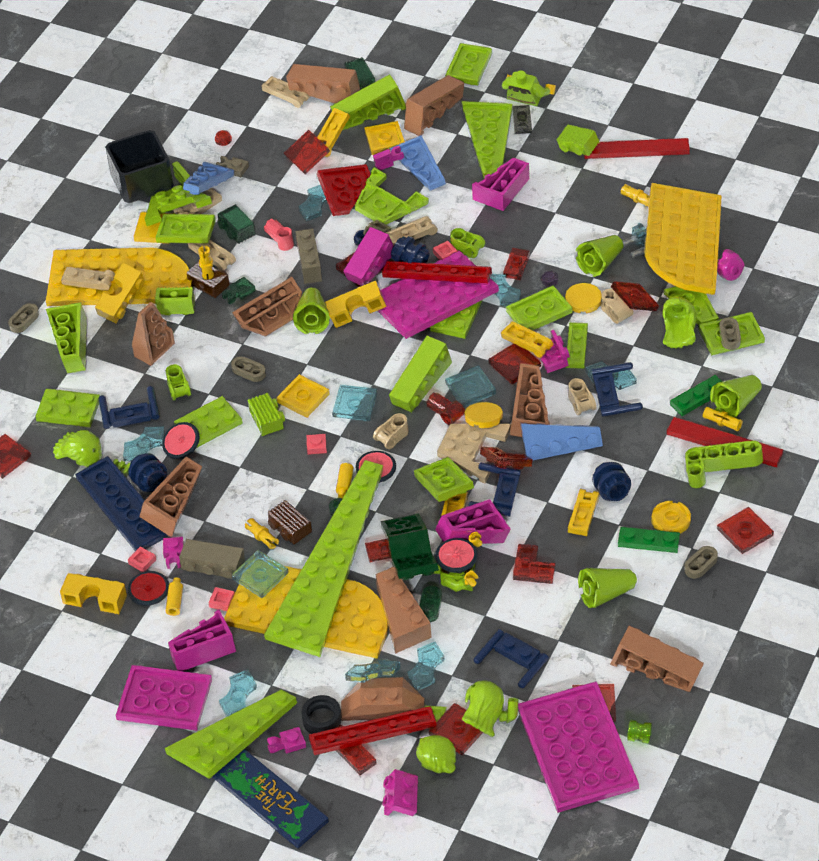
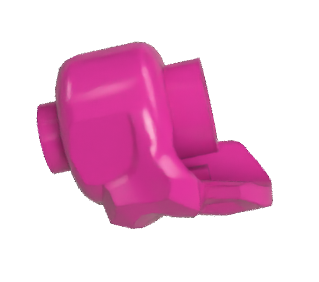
M725 249L722 253V258L718 260L717 273L723 279L729 281L736 280L743 272L744 262L737 253L730 249Z

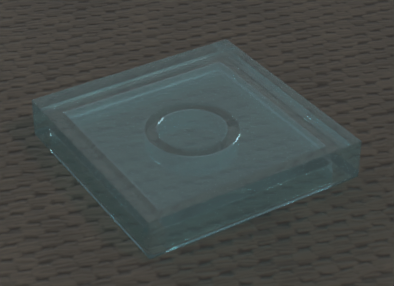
M479 365L445 379L446 385L463 408L496 394L495 387Z
M340 385L332 412L333 417L370 421L377 389Z
M257 550L232 574V579L263 598L289 572L288 568Z

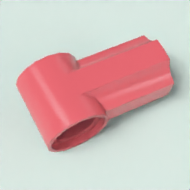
M268 220L264 226V231L278 243V248L283 251L292 249L294 246L292 230L289 227H284L277 220Z

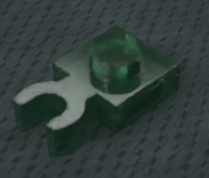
M242 277L230 285V290L222 292V299L227 298L228 304H233L236 298L239 297L242 300L255 292V285L245 277Z

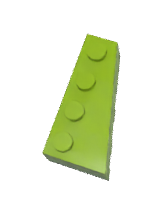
M389 74L330 106L331 110L336 108L350 115L343 128L345 130L363 124L365 120H375L380 115H390L398 109L405 110L406 104L397 84Z

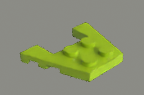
M374 167L366 181L364 190H362L355 204V210L373 221L378 220L387 225L426 206L429 203V198L416 191L405 202L379 187L387 179V174Z
M181 185L174 186L166 192H157L154 196H151L145 216L146 225L150 226L161 222L160 214L194 203L197 209L212 204L211 197L204 193L199 195L190 194V191L183 190Z

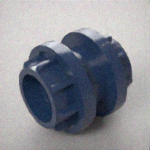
M408 236L407 238L400 237L392 248L391 256L396 262L427 263L430 253L426 249L425 244L419 243L416 246L414 244L415 239Z
M151 453L136 456L131 461L128 470L130 479L144 492L154 491L166 479L168 474L166 466Z
M604 462L595 469L592 483L604 500L620 501L628 495L631 488V479L621 464L617 462Z

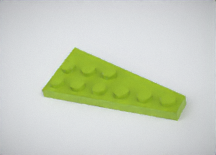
M461 101L483 179H485L487 174L495 173L497 168L504 164L513 105L508 103Z
M279 690L166 747V754L210 779L297 704L296 697L283 690Z

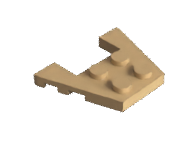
M450 424L437 450V456L441 459L449 457L457 466L466 470L468 475L476 476L480 482L485 484L491 472L479 470V463L475 462V459L486 437L505 442L510 433L511 424H498L491 428H479V425L475 424L474 427L469 424Z

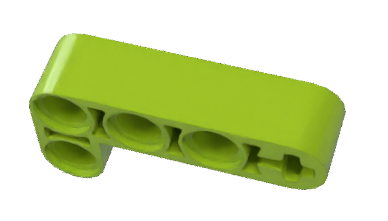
M745 441L688 449L685 453L688 483L692 488H701L706 483L705 472L759 466L763 462L761 444L758 441Z

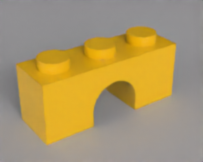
M122 263L113 277L116 285L121 287L122 291L115 296L103 293L95 306L99 316L116 324L119 319L124 317L128 304L133 302L135 293L144 284L142 272Z
M376 280L325 302L329 316L336 328L352 322V312L359 307H366L370 314L387 307Z
M68 573L60 590L63 604L82 607L87 598L96 596L98 597L100 611L120 614L127 597L124 583L103 580L98 577H87L81 574Z

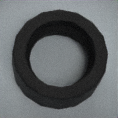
M313 696L302 707L303 725L311 734L339 728L341 725L340 704L330 696ZM324 708L334 712L332 719L323 723L314 722L309 718L310 714L317 709Z

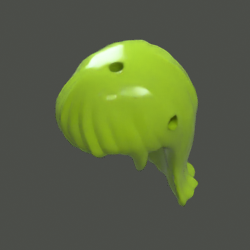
M681 297L669 298L663 305V318L666 329L663 344L671 349L693 345L696 339L694 329L697 321L694 305Z
M80 430L76 433L67 432L63 439H59L58 443H55V447H53L56 459L68 457L75 460L76 464L85 467L100 461L103 455L100 439L87 430Z
M487 680L477 681L466 691L465 702L467 703L470 700V704L462 720L476 727V729H479L484 734L493 737L495 735L493 731L494 724L503 709L504 694L502 689L493 682Z

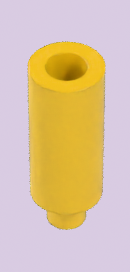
M342 463L339 468L336 493L339 499H343L351 485L354 467L349 463Z
M174 578L173 582L169 584L165 612L170 616L180 614L183 584L180 578Z

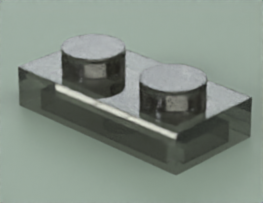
M530 105L513 106L515 134L532 133Z

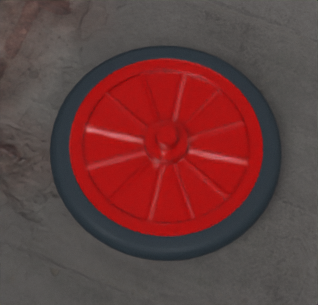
M156 571L139 573L129 582L128 595L133 602L139 605L150 606L157 604L168 595L169 581L163 574Z

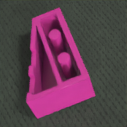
M512 158L498 167L495 173L487 174L485 179L479 183H473V200L504 211L530 179L529 163Z
M488 499L442 515L435 530L443 542L452 538L469 540V535L476 531L481 535L480 540L482 544L504 543L511 529L492 501Z

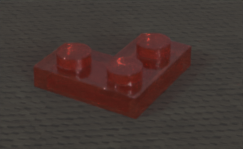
M481 447L480 455L484 456L487 461L493 462L498 468L505 469L507 466H512L516 469L532 467L533 459L525 454L506 453L498 447Z
M518 544L513 580L553 584L556 564L538 562L537 545Z

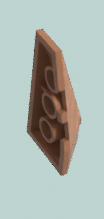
M152 302L138 313L132 341L134 357L150 366L175 344L172 329L167 326L166 320L160 316L161 313Z

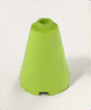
M611 235L581 243L576 248L578 255L576 262L579 268L585 274H592L593 277L602 274L623 250V241L619 236Z
M307 288L303 292L293 313L294 326L304 334H319L329 325V312L320 291L316 288Z
M748 375L719 382L712 387L710 400L712 403H715L717 407L715 410L719 412L724 411L729 416L737 417L761 391V381L755 375Z
M585 568L579 572L578 587L582 588L584 593L581 594V598L588 608H596L634 589L637 583V577L630 569Z

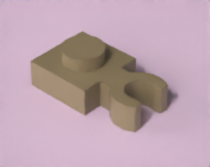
M221 156V163L216 162V165L233 169L234 176L240 178L249 168L248 161L234 157L228 160L227 157Z
M375 220L365 227L363 234L366 235L370 227L384 233L391 231L392 228Z

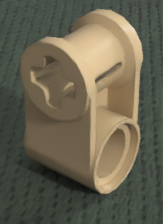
M606 289L602 292L603 302L601 303V310L614 323L618 324L633 315L632 306L615 290Z
M579 378L572 379L568 385V398L573 405L575 413L581 415L584 411L596 410L595 399L585 382Z
M401 413L394 414L375 430L373 434L374 440L382 442L385 448L392 449L409 433L407 417Z

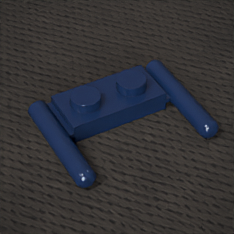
M631 362L591 369L602 417L637 411L643 408L641 402L619 406L612 373L633 369Z
M147 387L149 404L144 402L113 408L108 411L106 397L104 395L99 396L104 429H109L111 426L115 428L151 421V419H159L154 387Z
M479 463V470L500 474L493 504L501 515L510 517L521 470ZM470 501L469 504H468V506H471V505H474V504H477V503H480V502Z
M498 629L473 660L476 664H480L489 652L495 649L497 653L528 669L518 682V687L523 689L549 657L545 653H540V650Z

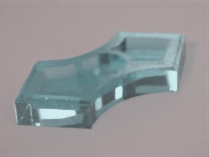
M321 185L308 189L307 200L298 206L299 212L306 221L322 216L321 207L327 200Z
M491 274L490 279L499 287V291L494 295L499 298L501 306H508L520 300L521 289L511 287L506 282L505 275Z
M601 361L585 367V372L594 383L591 369L608 365ZM630 370L612 373L615 387L618 390L637 384V379Z
M164 426L145 427L141 436L133 441L125 442L124 461H132L139 454L147 453L155 447L162 446Z
M436 642L417 649L419 660L416 666L407 672L410 681L417 691L435 683L434 670L445 660L444 654Z
M379 659L369 664H355L345 673L346 681L365 683L376 677H392L400 669V661Z
M248 669L229 677L230 690L224 698L219 700V705L226 717L245 708L248 695L257 688L256 682Z

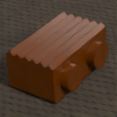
M199 262L196 263L186 273L188 280H192V287L194 286L198 290L203 291V293L205 292L211 295V297L216 298L230 285L228 274L224 270L219 271L212 266L214 277L209 279L207 274L206 280L202 277V268L199 266Z
M286 500L272 508L271 511H268V524L271 529H277L285 541L292 542L293 545L312 532L311 521Z

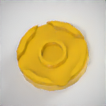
M575 284L565 294V300L571 305L572 311L576 313H591L601 305V291L592 284Z
M489 402L472 404L464 412L465 421L473 427L475 424L479 425V428H491L498 425L500 420L503 419L501 407Z
M665 501L654 507L651 523L658 531L681 534L691 524V513L683 503L678 502L677 504L673 503V501Z

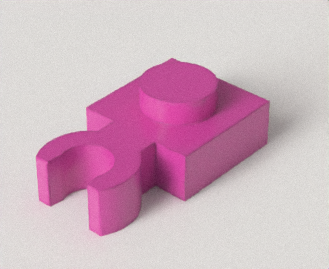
M183 537L163 538V556L166 558L167 569H170V564L176 562L178 568H181L179 556L184 546Z

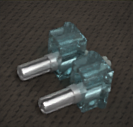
M642 223L632 227L631 238L623 240L624 247L630 244H635L637 247L642 245L640 249L630 253L632 258L644 254L646 228Z

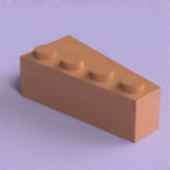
M293 64L286 76L289 90L305 92L309 96L335 104L360 91L356 70Z
M447 75L408 98L406 101L404 129L418 136L423 135V130L433 125L432 121L436 118H441L446 108L451 109L463 97L464 82Z
M520 363L510 435L523 437L520 423L550 425L539 366Z
M185 457L143 502L139 517L172 537L198 482L202 466Z
M394 566L375 574L377 591L382 602L395 654L432 638L430 621L403 580L398 578Z
M628 626L610 665L615 667L618 664L626 666L627 671L634 673L637 670L645 673L647 678L653 680L660 678L663 679L664 684L690 692L704 663L675 647L661 642L658 638L643 633L640 629Z

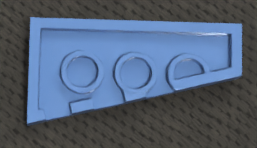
M422 135L396 145L400 146L401 152L403 151L404 158L399 161L430 191L446 184Z
M204 161L202 166L198 167V171H195L193 176H190L184 182L183 190L190 191V194L199 195L209 190V188L217 186L219 183L233 177L234 170Z
M520 423L527 461L603 446L599 426Z

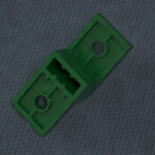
M419 513L380 521L387 539L390 560L399 579L409 580L416 575L428 576L434 574L435 571H439L437 561L431 552L427 527Z

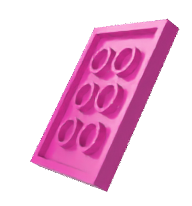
M132 665L116 712V719L197 731L212 683V676Z

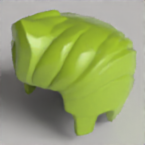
M439 735L420 739L416 756L422 763V767L438 774L455 771L456 749L449 739Z

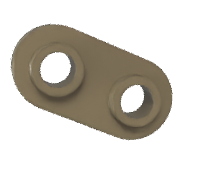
M32 303L23 305L9 319L10 330L14 333L25 331L39 317L38 307Z
M730 317L722 319L719 324L722 346L728 350H735L741 344L738 322Z
M236 357L231 362L232 371L238 376L253 382L262 381L266 377L264 365L246 357Z
M711 546L701 547L685 562V574L693 579L702 577L716 564L718 560L717 550Z

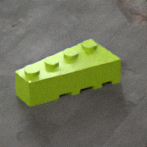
M81 302L47 308L46 312L67 374L85 371L87 316Z
M429 336L425 337L389 394L393 405L411 413L419 405L421 400L452 363L446 343Z

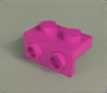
M551 330L552 338L550 340H552L553 346L546 350L545 354L540 358L547 373L569 366L567 360L570 357L567 347L563 348V340L560 335L557 336L555 330Z
M395 769L389 776L385 777L383 787L385 788V796L382 802L384 815L389 816L393 811L414 816L417 813L418 776Z

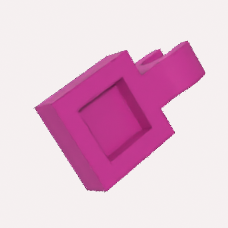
M395 146L391 152L387 149L373 155L375 168L380 171L394 166V161L404 158L403 151L401 152L400 146Z
M299 727L280 732L279 738L273 736L267 739L269 744L267 747L270 753L284 749L287 754L306 748V742Z

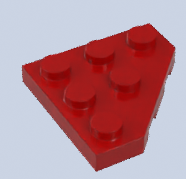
M367 164L318 170L316 175L333 216L350 214L362 190L366 186L367 179L371 175Z

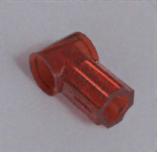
M433 392L426 402L427 407L438 413L449 426L465 415V408L460 402L454 401L452 403L439 393Z

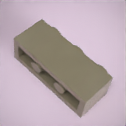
M313 229L295 231L304 284L321 282V267Z
M186 539L179 556L182 570L239 579L245 563L243 548Z

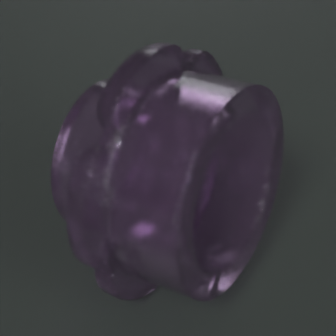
M553 271L545 272L541 276L542 284L546 287L556 286L558 274Z

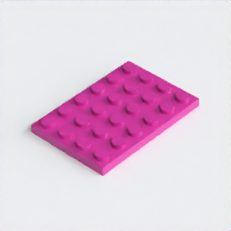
M460 251L433 263L476 266ZM402 279L381 290L387 307L378 310V312L407 339L499 291V287L492 279H489L488 284Z
M597 681L518 704V713L557 813L639 789L638 780Z

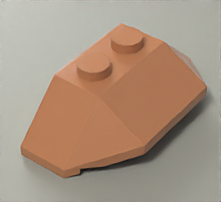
M290 277L235 310L233 315L243 329L266 337L293 320V313L300 301L302 291L293 277Z
M403 677L361 679L341 701L342 721L382 718L424 708L425 702L424 697Z

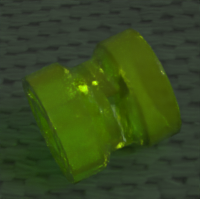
M630 720L627 740L633 742L641 740L642 743L649 744L652 723L644 722L641 724L637 720Z

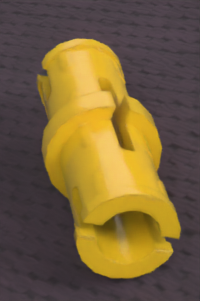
M624 184L621 189L622 195L633 199L635 203L639 202L647 207L649 206V195L641 189L637 190Z
M201 246L198 252L202 277L207 280L208 274L209 279H212L214 273L210 248L205 246L204 251L203 246Z
M706 407L703 412L704 419L716 422L718 426H726L737 432L741 429L743 421L729 416L727 412H719L710 407Z
M253 518L247 520L252 526L245 523V528L254 534L256 540L262 541L269 549L277 547L272 542L278 545L279 540L269 533L268 528L261 526Z

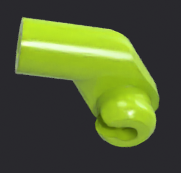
M517 698L508 699V709L506 711L502 710L499 716L500 722L510 723L517 718L519 701Z

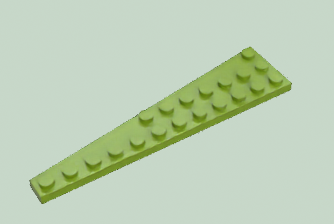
M367 460L364 461L264 634L265 640L321 657L329 627H331L334 612H336L339 597L342 595L344 584L346 583L359 544V538L369 514L370 505L373 502L383 473V465Z

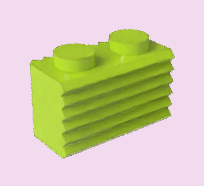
M569 124L556 139L562 151H570L577 155L583 154L590 156V153L599 143L594 130L575 127Z
M158 287L156 289L155 302L161 314H194L195 298L192 287Z
M269 393L248 399L249 412L262 436L284 429L283 422H285V417L282 411L277 410L278 404L275 398L272 399Z

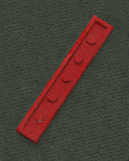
M689 139L599 142L592 153H590V156L584 155V158L690 154Z
M386 261L382 277L488 284L492 274V267Z
M673 417L667 429V435L703 446L753 441ZM760 443L763 453L762 463L777 468L783 455V449Z
M429 706L309 734V741L313 754L319 755L437 727V722L432 708Z

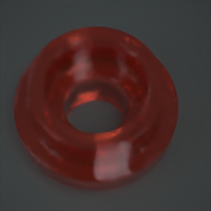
M221 130L216 133L215 143L217 145L226 146L231 143L232 136L228 131Z

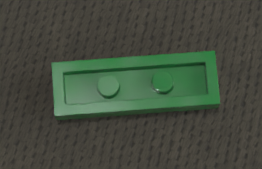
M714 375L671 399L670 406L681 416H684L710 401L712 387L723 381Z
M620 527L618 547L678 553L680 533Z

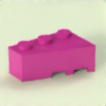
M372 227L369 228L343 271L347 280L361 286L373 280L386 261L392 257L393 243L389 234Z
M220 609L215 611V615L207 621L205 619L201 620L199 626L190 631L188 629L168 642L172 661L177 671H184L236 652L232 633Z

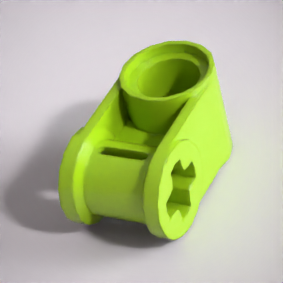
M455 228L450 233V243L452 246L470 258H476L480 248L485 246V240L480 235L470 233L461 228Z
M176 364L168 366L165 371L172 400L175 401L176 398L185 395L191 396L190 387L181 366Z

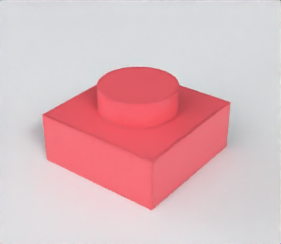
M449 241L433 248V254L439 260H443L451 254L458 252Z
M326 434L306 435L308 455L327 453Z
M139 547L129 557L128 564L141 572H145L156 561V555Z
M215 587L208 602L209 608L227 611L234 597V591Z

